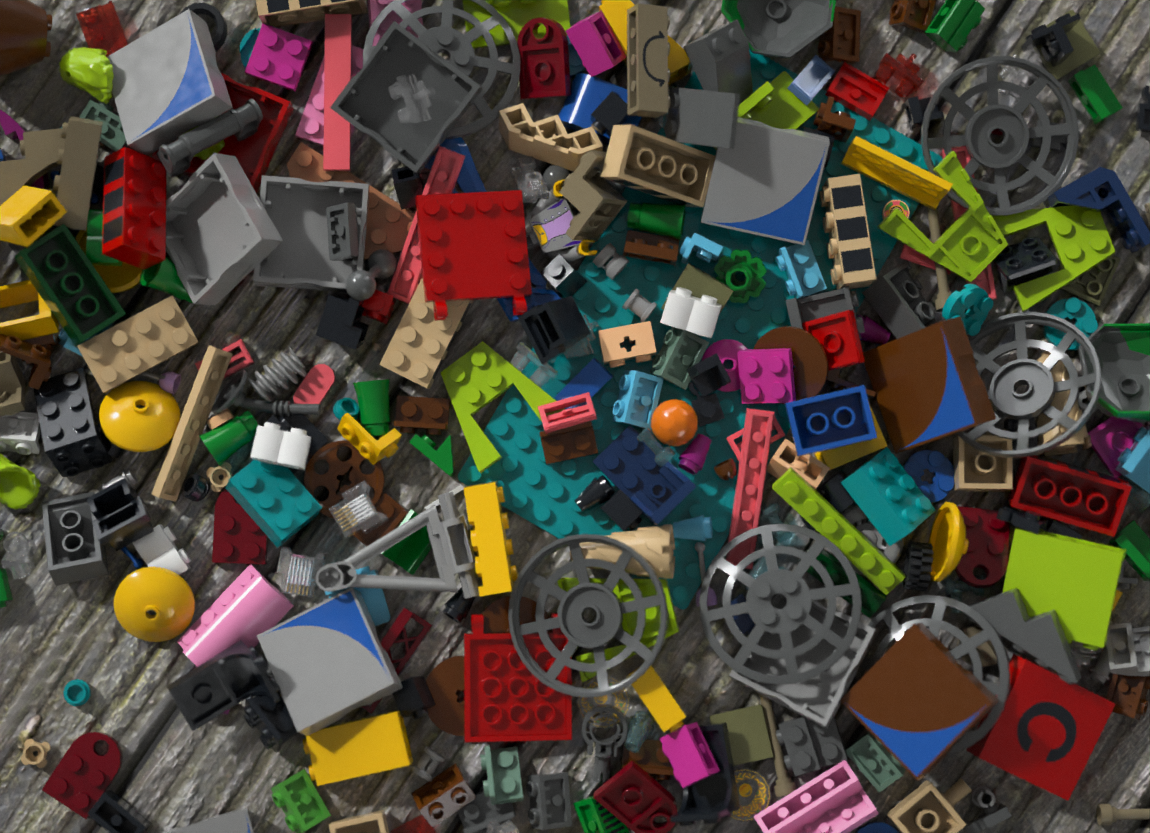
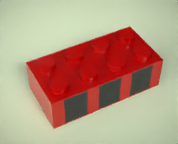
M127 147L104 157L102 254L145 270L165 261L167 170L161 161Z
M1032 455L1021 458L1008 502L1014 508L1033 511L1051 519L1115 537L1132 487L1124 479L1042 455Z

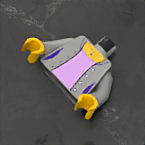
M563 179L555 182L553 189L540 199L531 212L529 224L533 232L526 234L528 250L539 246L544 257L548 256L553 260L560 254L570 263L585 255H596L597 250L589 251L588 249L589 244L594 243L595 240H572L566 234L574 216L566 198L561 199L563 195L559 191L562 189V184L565 180Z

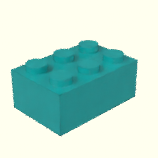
M888 447L873 456L841 482L889 546H892L911 533L936 511L930 500L922 493L913 478L908 475Z
M253 460L230 478L226 486L228 492L277 548L318 516L322 509L321 505L287 467Z

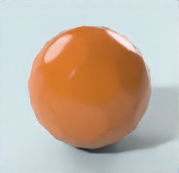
M678 399L667 400L654 410L651 416V429L655 437L663 444L672 447L681 446L688 443L694 437L698 430V417L693 407L685 401Z

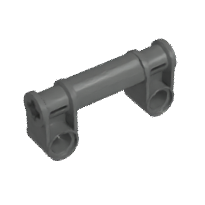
M251 98L247 100L244 106L235 110L230 109L199 127L180 135L177 141L167 146L161 145L157 156L170 177H175L191 166L192 159L197 153L233 134L239 142L255 134L263 119L262 111L256 101Z

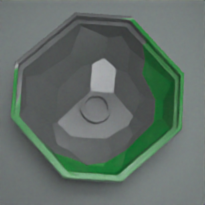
M722 0L721 12L729 23L738 19L752 53L790 59L832 28L836 0Z
M1150 323L1102 324L1088 337L1099 359L1102 373L1101 392L1096 406L1106 415L1140 423L1150 421ZM1080 345L1078 350L1082 374L1085 376L1093 373V367L1087 353ZM1094 384L1085 386V392L1090 401L1093 395Z

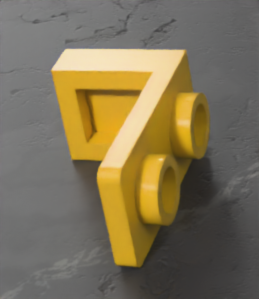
M349 413L342 416L337 427L343 438L356 447L360 454L373 465L385 456L390 458L399 449L397 444L402 435L395 428L379 440H376Z

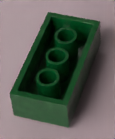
M65 224L14 256L75 346L126 314Z

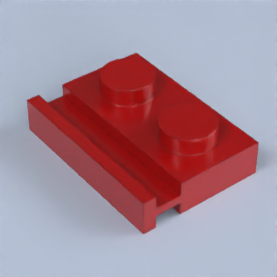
M844 62L825 95L834 97V100L871 121L889 87Z

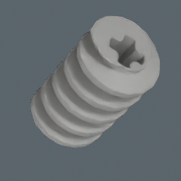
M290 346V356L283 352L280 353L282 362L274 358L272 359L274 368L264 365V375L256 371V381L249 377L247 378L261 398L268 402L273 401L271 392L277 396L281 395L279 386L286 390L290 388L288 380L297 383V373L303 377L307 376L304 364Z

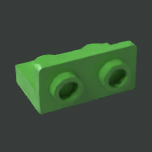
M305 769L271 788L274 803L278 808H282L286 815L285 821L291 831H295V833H303L331 816Z

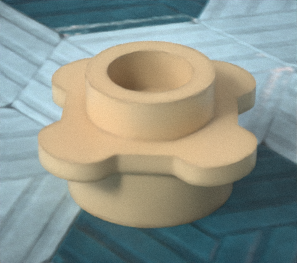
M224 462L221 466L209 467L207 469L206 475L212 483L211 489L214 492H220L222 488L227 486L229 479L233 477L231 464ZM220 475L224 476L222 480L219 479Z
M34 739L26 740L21 762L24 765H37L38 768L45 767L47 765V752L51 749L48 742H35ZM34 751H37V752H38V755H37V756H35V755L33 754Z

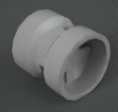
M609 243L595 257L593 263L598 268L602 267L606 271V275L613 280L625 268L629 260L624 255H619L616 252V248Z

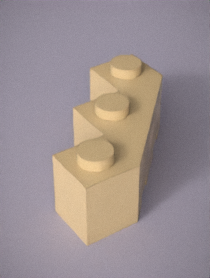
M524 103L499 111V131L509 150L561 166L573 172L579 166V160L585 153L590 150L603 152V145L592 126L568 134L558 115L533 122Z

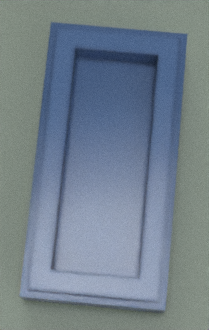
M815 55L787 89L805 105H808L835 71L820 57Z

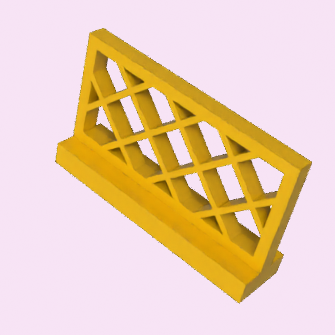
M857 136L852 140L841 162L842 165L936 210L940 200L950 191L953 185Z

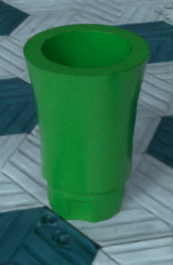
M630 203L627 228L660 234L681 241L686 204Z
M168 258L145 270L142 269L140 276L141 285L173 295L179 300L184 299L189 303H193L177 274L175 264Z
M390 379L353 383L359 404L361 425L364 424V429L371 436L385 435L390 432L388 423L390 422Z
M248 410L239 417L235 416L221 426L199 435V437L218 465L221 466L230 456L253 440L252 437H255L259 424Z

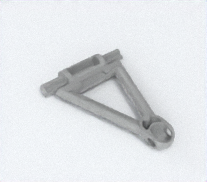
M453 492L438 495L444 521L440 522L436 506H431L346 560L320 568L316 574L317 586L323 591H336L347 587L458 593L454 574H458L464 598L478 596L479 589L473 570L475 569V557L464 516H459ZM422 527H427L440 578L363 575L356 573V568Z

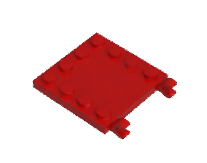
M522 190L417 195L415 199L425 303L433 302L434 320L439 321L448 318L445 301L512 297L513 316L526 313L527 304L525 297L532 295Z
M551 613V618L558 617V613ZM471 614L472 633H464V741L572 740V696L558 692L545 685L529 671L520 659L510 633H484V615ZM561 628L551 629L552 632H548V635L553 644L562 652L569 640L563 634ZM539 633L522 635L530 655L547 673L556 659L545 648ZM565 666L556 679L572 686V668Z

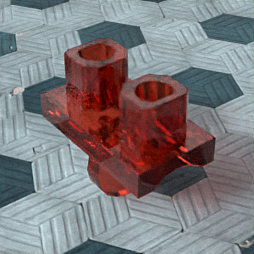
M886 53L881 59L880 67L874 77L884 85L888 83L892 76L898 79L900 84L894 92L903 100L910 96L913 91L916 93L924 82L923 79L916 75L921 68L913 63L917 57L914 53H912L909 59L901 53L896 59Z

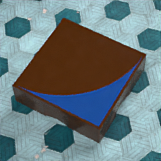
M961 316L940 321L863 353L864 364L873 390L877 392L876 399L895 454L942 439L945 436L996 419L984 382L976 369L973 350Z
M922 623L913 624L840 700L916 780L925 778L952 750L957 740L963 734L973 729L999 702L971 672L958 664L950 651Z

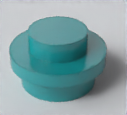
M343 398L334 404L333 412L340 421L346 413H349L356 420L359 416V405L351 398Z
M75 679L66 684L63 695L68 704L81 706L89 700L91 689L87 682Z

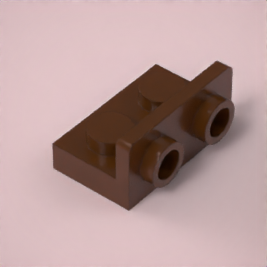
M894 0V4L890 9L889 25H903L917 32L925 33L931 23L936 0Z
M835 6L832 28L819 37L817 49L819 57L824 62L831 60L851 64L859 62L860 10Z
M829 96L826 104L821 102L814 125L818 126L817 130L835 134V140L846 143L854 129L856 119L850 118L851 116L845 112L836 111L832 113L831 108L834 97Z
M629 230L623 255L630 258L675 265L679 240Z
M397 396L394 427L400 428L399 433L415 434L416 429L426 430L427 435H442V431H448L450 399Z
M592 421L546 434L545 430L539 432L546 465L598 454Z
M384 493L373 507L376 516L359 525L351 532L365 546L372 544L399 527L408 514V511L387 493Z
M1113 673L1106 697L1107 700L1115 703L1112 712L1140 720L1141 715L1144 716L1148 708V700L1145 699L1148 689L1150 690V676H1127Z
M626 737L623 748L622 768L633 760L645 772L654 774L655 779L670 780V775H674V769L669 758L663 753L660 740Z
M456 763L434 777L431 782H427L411 793L419 811L431 827H435L476 799L475 793L468 785Z

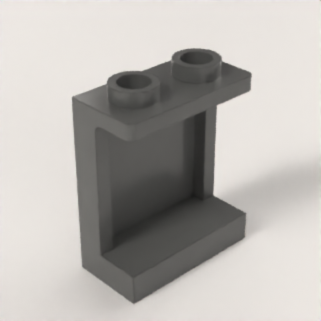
M849 286L800 299L785 300L791 326L803 329L802 323L853 310L859 338L862 339L861 333L865 332L862 317H857L855 307L859 306L856 290L851 291Z

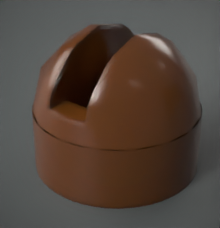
M733 458L714 466L717 476L724 481L729 480V478L733 479L736 476L737 467Z

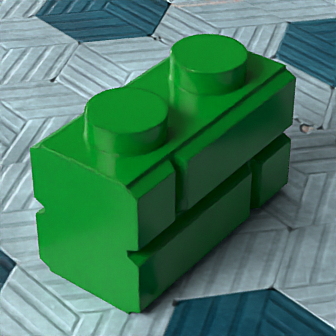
M946 0L925 31V35L942 50L957 52L966 45L968 41L966 37L970 31L981 23V15L985 8L976 0Z

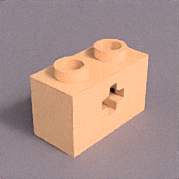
M651 321L598 331L603 364H610V368L626 365L625 361L636 359V363L652 360L651 356L656 355ZM625 339H628L629 343H635L630 352H627L626 348H620Z
M785 438L770 460L766 471L779 479L792 467L816 490L830 468L810 454L797 456L795 444Z

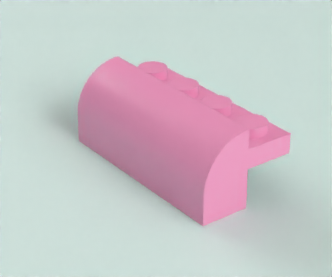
M250 564L177 642L183 648V653L198 667L240 640L248 648L250 646L255 648L259 643L257 635L274 627L294 605L280 590L269 583L257 568Z
M843 760L761 811L754 818L763 833H849L879 813L846 760Z

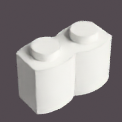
M677 287L676 291L670 290L660 323L712 338L722 305L717 303L718 299L707 295L697 298L691 295L692 291Z
M265 422L264 426H257L251 453L252 460L305 470L312 440L310 436L306 435L307 431L297 428H291V432L280 430V425Z
M159 524L153 528V532L133 542L134 547L148 567L166 568L180 576L191 569L188 564L191 562L189 555L183 548L179 550L173 541L177 538L169 526L164 528Z

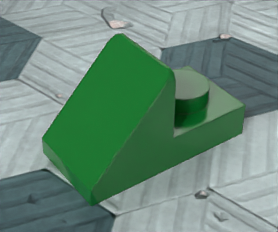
M415 434L409 441V443L450 477L455 474L451 435L447 437L437 450L433 449L436 443L425 434L421 438Z

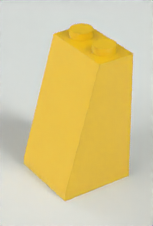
M602 0L599 11L602 10L627 56V10L635 6V4L630 0ZM668 35V42L670 44L668 68L670 70L669 86L690 74L692 64L685 50ZM626 57L623 61H624V63H625L626 66H627V57Z
M399 710L325 727L302 739L305 754H310L312 764L308 765L309 774L312 781L316 780L317 786L408 766L414 761L404 718H402Z

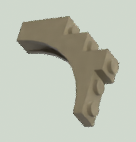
M62 128L23 132L24 140H20V151L26 159L0 161V206L21 187H30L37 179L52 169L61 166L57 165L59 149H64L66 140L61 138Z

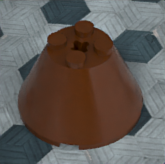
M0 0V76L42 62L44 57H50L51 42L47 41V30L51 31L52 15L46 14L45 9L29 0Z

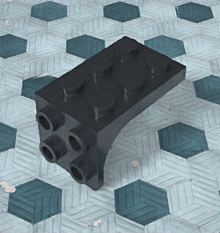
M83 367L51 377L47 382L43 381L39 390L33 388L44 450L62 477L76 476L81 472L100 468L112 462V457L108 455L109 451L102 440L97 426L87 374Z
M242 640L166 686L192 731L200 728L249 696L265 695L272 698L275 703L280 701L277 694L280 688L275 679L269 676L267 663L262 656L257 654L253 646L248 648Z
M727 722L699 725L720 771L683 788L681 807L676 814L670 816L671 822H679L680 826L693 825L698 820H703L704 824H714L720 822L722 818L731 817V812L740 808Z

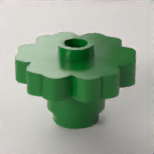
M735 249L731 256L723 255L714 268L718 275L715 279L734 290L729 298L733 303H746L750 296L758 297L766 286L763 276L766 274L767 268L760 257L752 258L749 250ZM736 272H743L746 276L745 279L738 280Z

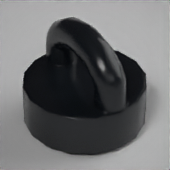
M196 473L190 474L182 484L181 492L183 497L195 502L203 500L210 490V482Z

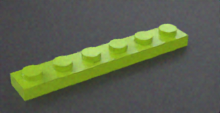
M792 467L772 485V489L822 536L835 544L846 558L885 595L890 593L905 579V574Z

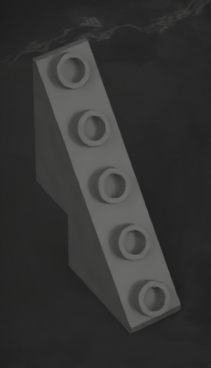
M1018 588L968 605L987 619L1001 639L1007 638L1013 642V647L1021 653L1027 654L1028 652L1036 657V662L1046 669L1053 668L1059 672V677L1065 682L1074 684L1081 678L1055 609L1029 618Z

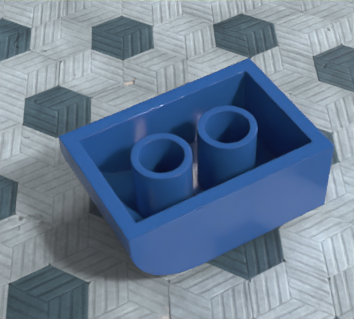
M577 73L571 84V96H566L559 113V118L564 127L573 131L591 127L593 123L591 121V114L611 91L627 103V89L595 76L591 77L588 74ZM629 116L622 125L639 127L643 117ZM595 130L600 141L609 145L611 137L606 133L601 135Z
M865 385L785 403L797 456L818 453L877 438Z

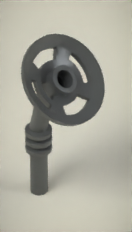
M245 370L240 371L233 377L212 407V413L214 414L224 411L232 404L236 407L240 406L272 413L274 416L285 415L289 417L290 414L320 415L321 413L320 404H291L290 401H280V403L274 401V403L246 398V394L242 392L248 372Z

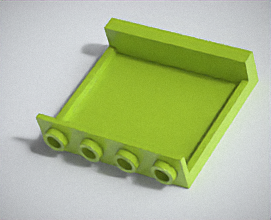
M1017 527L1014 532L1003 592L1018 588L1029 618L1055 609L1068 643L1077 641L1083 643L1085 648L1099 650V647L1104 648L1108 641L1106 638L1126 549L1047 531L1035 534Z

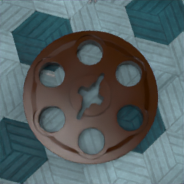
M346 440L329 443L320 448L310 459L305 471V488L321 505L322 509L320 512L333 519L339 520L345 516L343 514L335 518L341 513L333 514L338 511L337 504L343 499H347L350 502L360 496V491L365 486H371L375 491L374 498L369 501L373 508L381 498L385 485L384 470L380 461L375 464L373 473L365 475L361 472L360 465L367 458H364L356 447ZM344 446L352 450V457L345 462L339 460L337 456L338 450ZM319 460H326L329 464V470L324 475H319L315 471V463ZM349 473V480L352 481L349 486L344 485L339 490L341 482L338 480V477ZM325 486L328 489L329 496L325 501H318L315 498L314 492L316 488Z

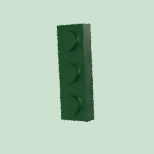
M823 549L816 560L827 570L833 585L850 584L848 575L840 561ZM810 566L807 572L824 584L819 573ZM855 572L861 593V612L871 618L885 601L887 595ZM852 595L841 596L853 605Z

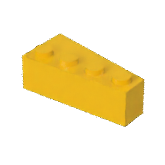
M497 481L464 487L468 522L473 528L471 530V542L473 550L477 551L475 569L476 574L482 580V586L478 587L479 596L510 592L513 590L514 581L518 578V571L516 565H511L510 555H514L512 539H507L505 529H509L510 526L508 514L502 513L501 503L505 502L503 487H498Z

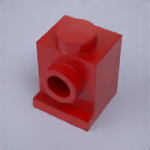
M375 290L369 299L364 300L362 315L388 324L396 303L395 297Z

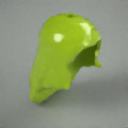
M87 47L73 48L62 56L59 62V72L63 81L86 91L102 103L108 104L112 98L111 91L114 75L113 66L110 64L109 58L106 57L107 50Z
M0 453V503L6 504L7 507L14 510L24 509L32 504L38 496L41 483L32 471L16 465Z

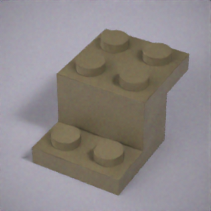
M590 150L585 153L579 160V166L566 177L564 186L559 191L581 212L571 220L570 227L566 231V234L572 240L583 241L588 239L597 242L627 202L619 192L605 181V178L600 177L607 152Z
M0 352L1 417L15 415L25 410L26 380L16 357Z

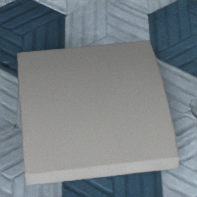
M1131 622L1109 625L1106 645L1110 673L1127 676H1150V626L1132 628Z

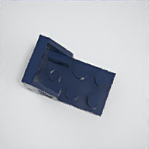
M1099 167L1055 191L1048 199L1043 201L1046 208L1074 205L1095 209L1097 212L1107 209V218L1111 225L1119 230L1121 243L1127 250L1130 249L1133 254L1150 244V231L1116 172L1113 170Z
M631 425L592 461L655 526L697 487L669 461L667 462Z

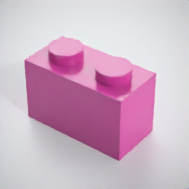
M602 10L577 22L566 30L571 44L576 49L583 66L591 77L616 66L627 57Z
M697 722L685 725L659 738L662 743L663 753L669 758L674 769V776L682 788L693 785L720 771Z

